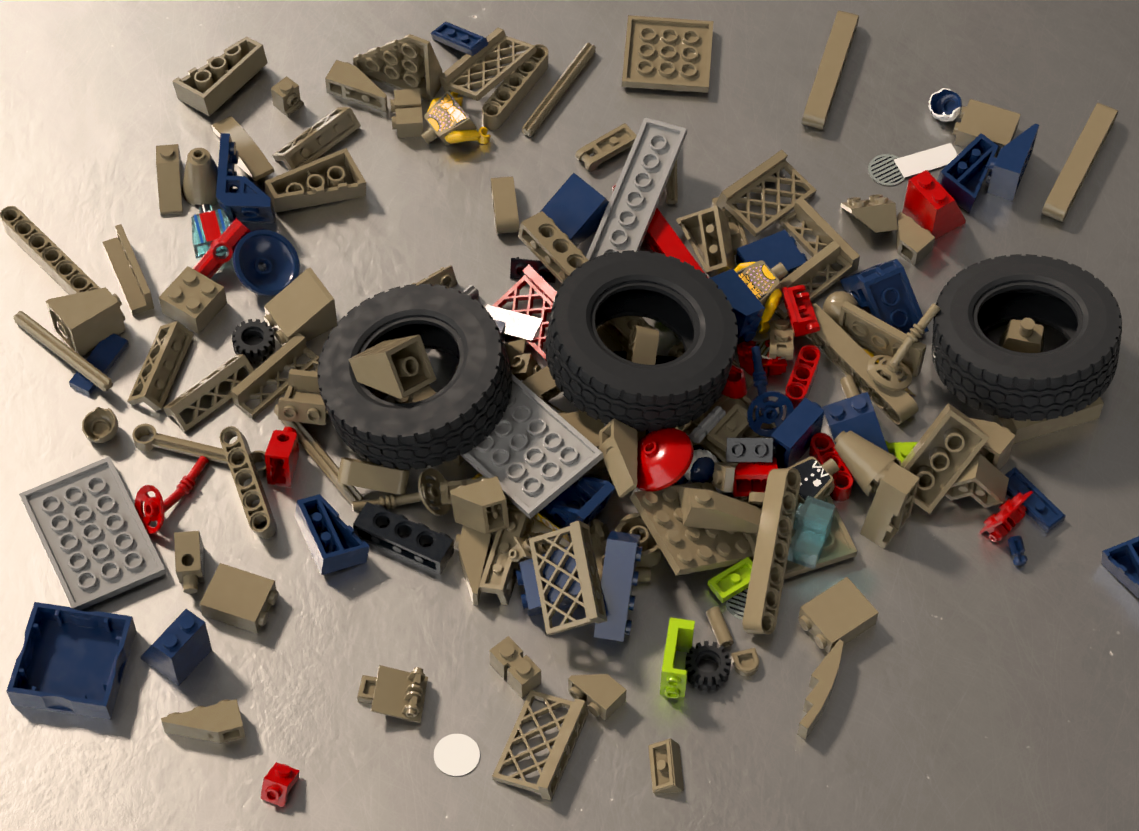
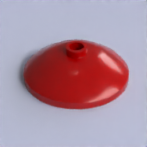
M663 428L648 433L638 441L637 489L650 492L659 491L673 485L686 473L692 462L694 449L690 438L683 431L676 428Z

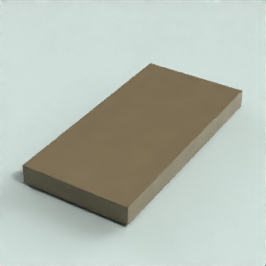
M845 301L841 306L838 325L859 346L875 355H889L893 357L907 338V335L848 301ZM920 341L914 342L902 360L915 377L921 372L927 346Z

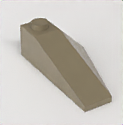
M679 486L678 493L683 526L758 534L762 513L761 508L712 490Z

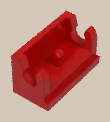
M805 285L782 288L785 307L795 337L820 331L809 293L796 294L797 292L805 291Z

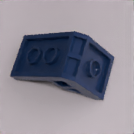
M221 133L216 198L222 214L230 222L237 218L240 222L275 223L276 214L271 198L245 176H237V171H234V164H238L239 161L236 143L232 142L230 133Z
M897 259L877 264L840 280L843 289L853 295L861 307L869 306L873 316L905 334L907 332L910 333V328H914L913 325L917 324L923 317L905 269ZM928 327L925 328V333L929 331Z
M584 476L580 481H575L540 512L560 529L570 526V523L575 521L589 524L607 506L615 487L609 481Z

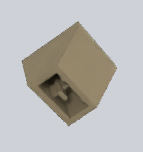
M497 476L485 478L479 482L462 485L450 490L453 515L456 523L484 534L510 527L506 498Z

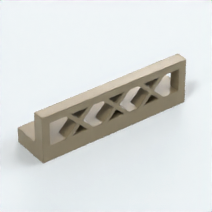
M338 107L272 156L275 161H283L287 169L291 171L314 161L361 125L351 107Z
M803 197L796 200L794 211L781 218L779 224L811 257L818 253V249L825 248L835 240L840 245V255L852 265V270L841 279L858 270L860 255ZM797 218L802 223V227L791 226L788 222ZM803 234L813 235L816 238V242L806 241L803 238ZM832 265L829 266V271H835Z
M122 224L116 225L117 237L102 243L133 316L154 309L150 289Z
M834 240L780 282L782 288L805 285L806 289L809 290L810 300L812 301L852 270V265L840 255V245ZM836 261L844 267L840 271H829V266ZM816 276H826V282L823 284H812V279ZM783 293L778 306L784 302ZM777 306L774 313L781 319L788 320V313H784Z
M179 321L160 326L127 400L129 404L135 405L144 402L155 411L162 409L194 336Z
M297 333L231 390L233 404L254 419L287 390L288 378H280V374L284 370L310 371L314 367L312 361L318 362L319 356L307 348L305 337ZM303 354L311 359L306 364H297V359ZM267 385H277V389L273 393H263V388ZM251 399H260V404L253 410L246 405Z
M244 354L235 355L162 409L167 416H173L182 431L186 432L232 398L231 390L235 387L236 383L239 384L241 382L236 380L237 372L240 368L244 366L249 374L254 369ZM222 381L231 382L230 391L226 395L218 394L219 384ZM205 394L212 396L211 406L207 409L199 407L200 399ZM186 408L194 409L192 420L186 424L179 413Z
M507 504L510 527L497 531L479 585L481 592L497 594L502 605L509 604L517 579L516 571L520 570L519 562L511 561L508 556L509 551L517 544L514 537L529 539V534L532 532L534 525L533 517L530 519L517 506Z

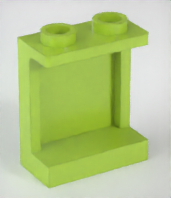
M671 617L669 620L660 683V694L668 698L685 697L688 671L674 669L676 651L689 653L693 645L695 621Z

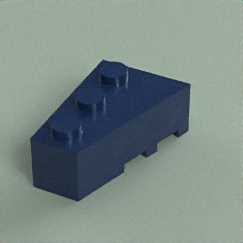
M982 133L940 171L937 179L942 187L955 199L956 203L968 213L972 209L989 170L991 160L998 149V145Z
M320 494L297 500L295 519L321 575L367 562L370 546L365 541L362 542L354 533L355 530L350 525L347 526L339 518V513Z
M1138 536L1103 550L1101 564L1139 599Z

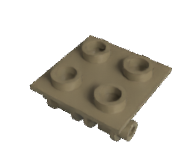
M379 665L371 712L420 723L428 677L423 673V669L415 667L413 671L406 672Z

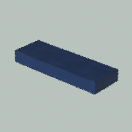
M446 21L431 32L433 40L471 56H474L488 45L487 38Z
M113 333L100 341L86 360L106 375L129 345L128 340ZM78 371L69 381L70 387L89 396L97 387Z
M1016 467L1005 474L1009 478L1006 494L1011 499L1020 492L1025 494L1032 490L1033 493L1022 505L1025 506L1026 513L1046 533L1065 520L1066 515Z

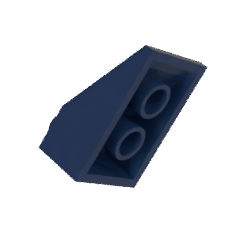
M1039 124L1032 125L1002 147L997 157L993 156L986 183L989 184L987 193L1013 201L1032 155Z
M868 392L822 407L825 410L824 416L833 442L842 431L847 433L851 430L889 453Z

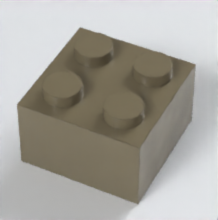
M189 266L159 296L162 313L175 321H179L197 334H200L227 304L225 288Z

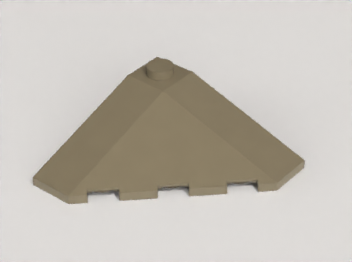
M411 34L404 36L403 39L390 41L382 47H375L364 54H357L353 57V65L359 68L368 78L398 90L420 88L421 99L429 102L433 100L442 86L439 76L442 74V68L430 41Z

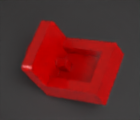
M276 762L263 779L260 798L284 807L287 802L288 792L298 780L300 770Z

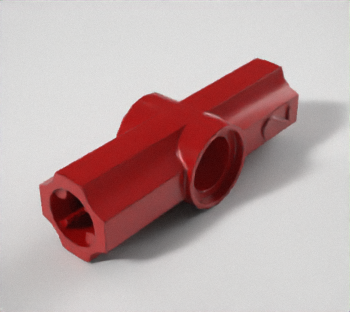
M236 218L222 235L211 243L208 251L192 269L211 279L221 266L232 258L238 242L252 231ZM219 246H226L227 251L224 255H216V249Z

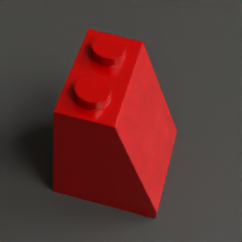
M928 170L909 179L902 213L911 217L922 228L930 231L935 240L965 224L966 219L955 199Z

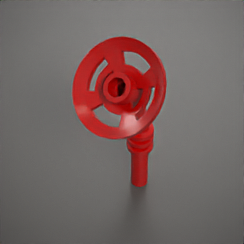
M200 456L188 475L183 476L182 480H180L176 486L177 489L164 501L159 490L152 485H145L139 489L134 507L148 534L157 533L163 525L165 512L184 495L190 493L196 484L195 480L209 462L206 457ZM153 491L156 497H150L147 493ZM152 521H157V526L152 527L150 526V523Z

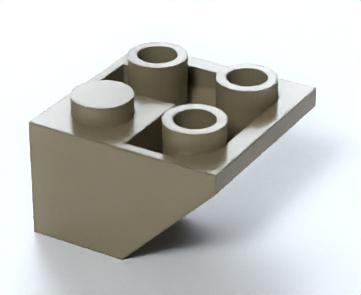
M882 194L870 195L867 200H861L860 197L848 198L847 202L841 203V208L875 233L898 230L896 203L889 200L888 197H883Z

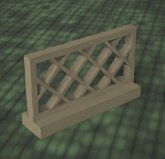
M495 29L486 37L488 41L486 47L474 56L466 53L439 76L444 93L447 91L450 93L455 92L479 101L537 52L536 46L506 36L504 29ZM525 51L524 53L516 54V52ZM512 54L511 56L502 58V56ZM497 66V68L487 70V68ZM483 78V80H481V81L472 82L473 80H477V79ZM481 88L477 92L472 91L473 89Z
M780 150L723 190L715 204L721 210L726 208L754 237L794 209L795 199L798 200L803 197L807 200L817 191L786 161L788 155L783 150ZM784 169L790 174L791 179L781 178L780 171ZM765 182L776 183V190L765 188ZM780 183L791 185V192L780 190ZM795 186H801L807 192L805 194L795 193ZM750 193H761V200L750 199ZM765 194L775 195L776 202L765 201ZM780 196L791 198V204L780 203ZM734 204H746V211L738 210ZM750 205L761 206V213L750 212ZM765 207L775 208L776 215L765 214ZM750 218L761 219V225L756 228L750 222Z
M575 521L570 523L568 527L529 538L546 634L553 635L594 622L599 624L608 621L589 525L581 521ZM570 533L572 541L566 550L558 544L563 535ZM547 541L551 544L545 556L539 554L537 543ZM556 547L565 552L558 565L549 560ZM569 556L573 557L576 561V566L572 573L563 569ZM547 563L556 568L549 580L543 577L542 572ZM560 572L569 576L563 589L554 584ZM574 580L579 582L581 587L576 598L568 593ZM551 587L560 591L554 604L550 603L547 598ZM565 595L574 600L567 613L558 608ZM580 604L585 608L586 618L577 620L572 615ZM558 611L565 617L560 626L553 627L551 619L555 612Z
M530 690L494 770L493 780L539 793L542 798L551 801L589 714L586 702L577 698L573 702ZM534 699L545 702L547 706L534 713L531 709ZM560 707L569 708L567 715L556 719L553 710ZM550 712L554 721L540 727L536 718ZM533 720L537 728L523 734L521 730L523 724ZM557 726L559 730L557 737L547 741L543 732ZM540 734L544 743L530 748L527 739ZM524 741L527 750L514 756L512 753L513 746ZM547 748L550 753L548 758L537 763L534 754ZM531 756L534 765L520 770L517 762ZM513 763L515 764L517 773L510 776L501 774L505 767ZM538 770L540 777L537 784L526 782L524 776Z

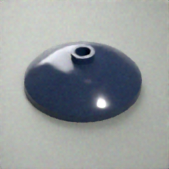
M271 230L252 231L238 242L234 250L233 266L237 277L247 289L258 295L276 296L299 275L300 263L295 248L284 236ZM258 265H261L264 271H261L258 268Z

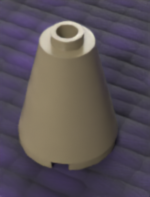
M194 148L187 155L182 193L185 200L193 206L195 204H210L211 207L218 204L216 198L218 167L209 151L204 148Z
M851 430L847 433L842 431L834 440L836 442L835 450L867 496L876 492L880 484L878 481L879 477L885 469L889 470L894 463L899 466L901 465V461L897 457Z

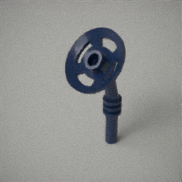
M754 346L751 348L754 366L752 376L758 396L753 399L748 407L747 421L755 433L764 437H771L774 431L793 412L794 408L790 399L783 393L777 391L767 392V374L763 369L761 349L759 346ZM769 397H777L778 399L771 401ZM755 405H756V406H757L756 409H755V417H756V419L753 421V409H754V407H755ZM783 405H786V416H785L784 420H782V419H781L782 416H783V407H782V406H783ZM774 422L777 426L772 429L760 428L762 423L770 424Z

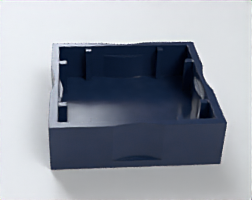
M34 602L25 630L24 644L16 659L6 690L11 704L111 720L136 634L133 617L100 611L86 612L67 606Z

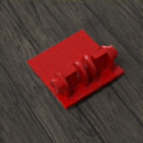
M752 340L737 344L740 367L744 368L751 376L754 372L751 348L756 346V342H758ZM769 340L765 341V346L769 347ZM777 356L776 359L762 358L764 371L768 374L769 367V375L786 373L787 360L785 358L779 359L781 357Z
M1032 490L1025 494L1020 492L1012 499L1008 498L1005 500V503L998 507L1000 511L997 514L993 513L983 522L985 526L979 533L987 531L990 534L989 538L991 541H1001L1012 530V527H1015L1025 517L1027 510L1022 503L1033 493Z

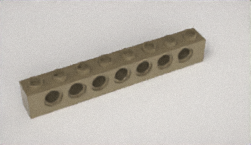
M543 211L521 222L518 237L561 284L576 268L589 261L581 249L577 248L569 240V237ZM640 316L618 317L601 325L621 345L625 352H627L630 332L634 325L655 329Z

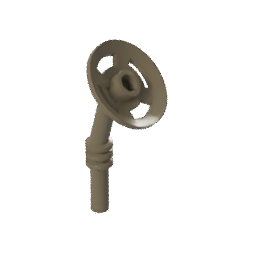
M934 303L930 306L920 321L913 325L914 328H910V333L907 332V338L893 357L889 355H876L869 360L867 371L874 382L894 391L904 390L910 386L912 373L902 360L914 342L917 343L919 341L918 338L921 339V334L925 333V328L938 313L940 307ZM882 371L885 377L890 378V381L880 376L878 372ZM904 375L907 376L906 380L899 382V380H901L904 377Z
M429 468L424 470L419 476V492L395 497L391 494L390 497L385 495V498L380 496L379 499L352 502V510L361 511L366 502L382 505L388 510L390 507L395 509L399 505L422 501L432 514L442 516L450 510L451 504H442L440 500V482H445V477L438 470ZM426 476H431V477L434 478V480H432V479H427V480H426Z

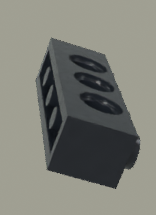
M366 502L353 523L354 533L359 539L440 575L454 553V539L449 535L435 532L423 523L417 524L410 521L402 514H394L387 511L386 508L379 504L374 505ZM382 525H387L386 528H380ZM402 535H409L406 538L400 537ZM425 544L431 545L429 547H423V545Z

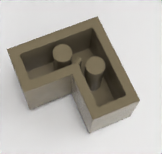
M977 454L945 496L951 501L971 496L984 508L1005 503L1009 478L984 456Z

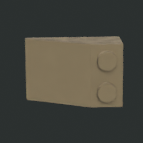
M969 418L989 436L988 441L977 454L984 456L1000 471L1009 460L1016 435L1008 428L1002 427L996 422Z

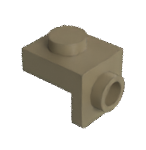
M531 353L509 356L512 374L520 376L522 381L541 370V366L538 365Z
M715 462L712 486L723 492H733L734 473L738 464Z

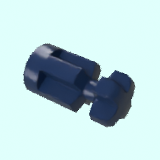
M1012 536L1008 539L1011 555L1016 556L1013 563L1015 566L1025 565L1028 559L1026 555H1023L1025 551L1023 539L1021 536Z

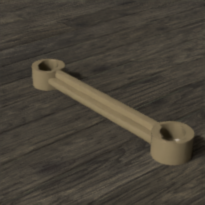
M146 423L138 425L133 430L134 444L141 451H150L157 447L199 458L204 456L208 460L228 464L222 448L159 434L154 426ZM144 435H153L149 441H139ZM264 451L251 452L255 463L262 462V460L265 461ZM245 457L240 458L236 465L242 464ZM266 466L257 469L260 478L267 476Z

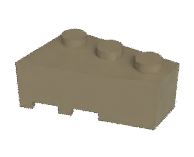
M896 463L889 470L885 469L879 477L878 481L880 484L860 534L885 549L911 516L920 478Z

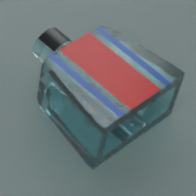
M210 204L200 206V214L191 217L192 243L196 258L202 257L210 248L211 243L218 239L230 225L224 210L218 209L213 211ZM219 246L216 249V254L226 252L227 247Z

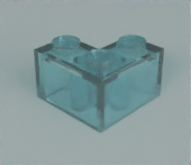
M807 496L804 504H799L795 514L797 518L793 527L796 531L794 536H791L787 560L815 570L832 528L836 505L811 496Z

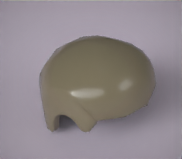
M836 291L826 298L822 310L839 324L843 303L848 301L858 307V302L853 295L845 291Z
M96 407L83 419L82 431L89 441L105 443L113 439L118 432L117 417L110 408Z

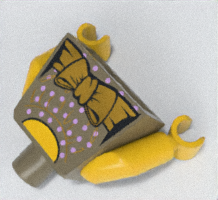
M449 91L442 97L432 100L427 113L424 115L430 127L421 133V136L428 145L438 137L445 145L465 141H478L481 144H487L490 141L491 135H487L488 129L486 127H480L477 132V127L461 108L463 97H458V93H450Z
M762 260L740 263L734 270L765 307L762 320L759 325H762L759 333H767L770 327L767 321L771 320L783 293L779 280L787 275L788 271L781 262L771 269Z

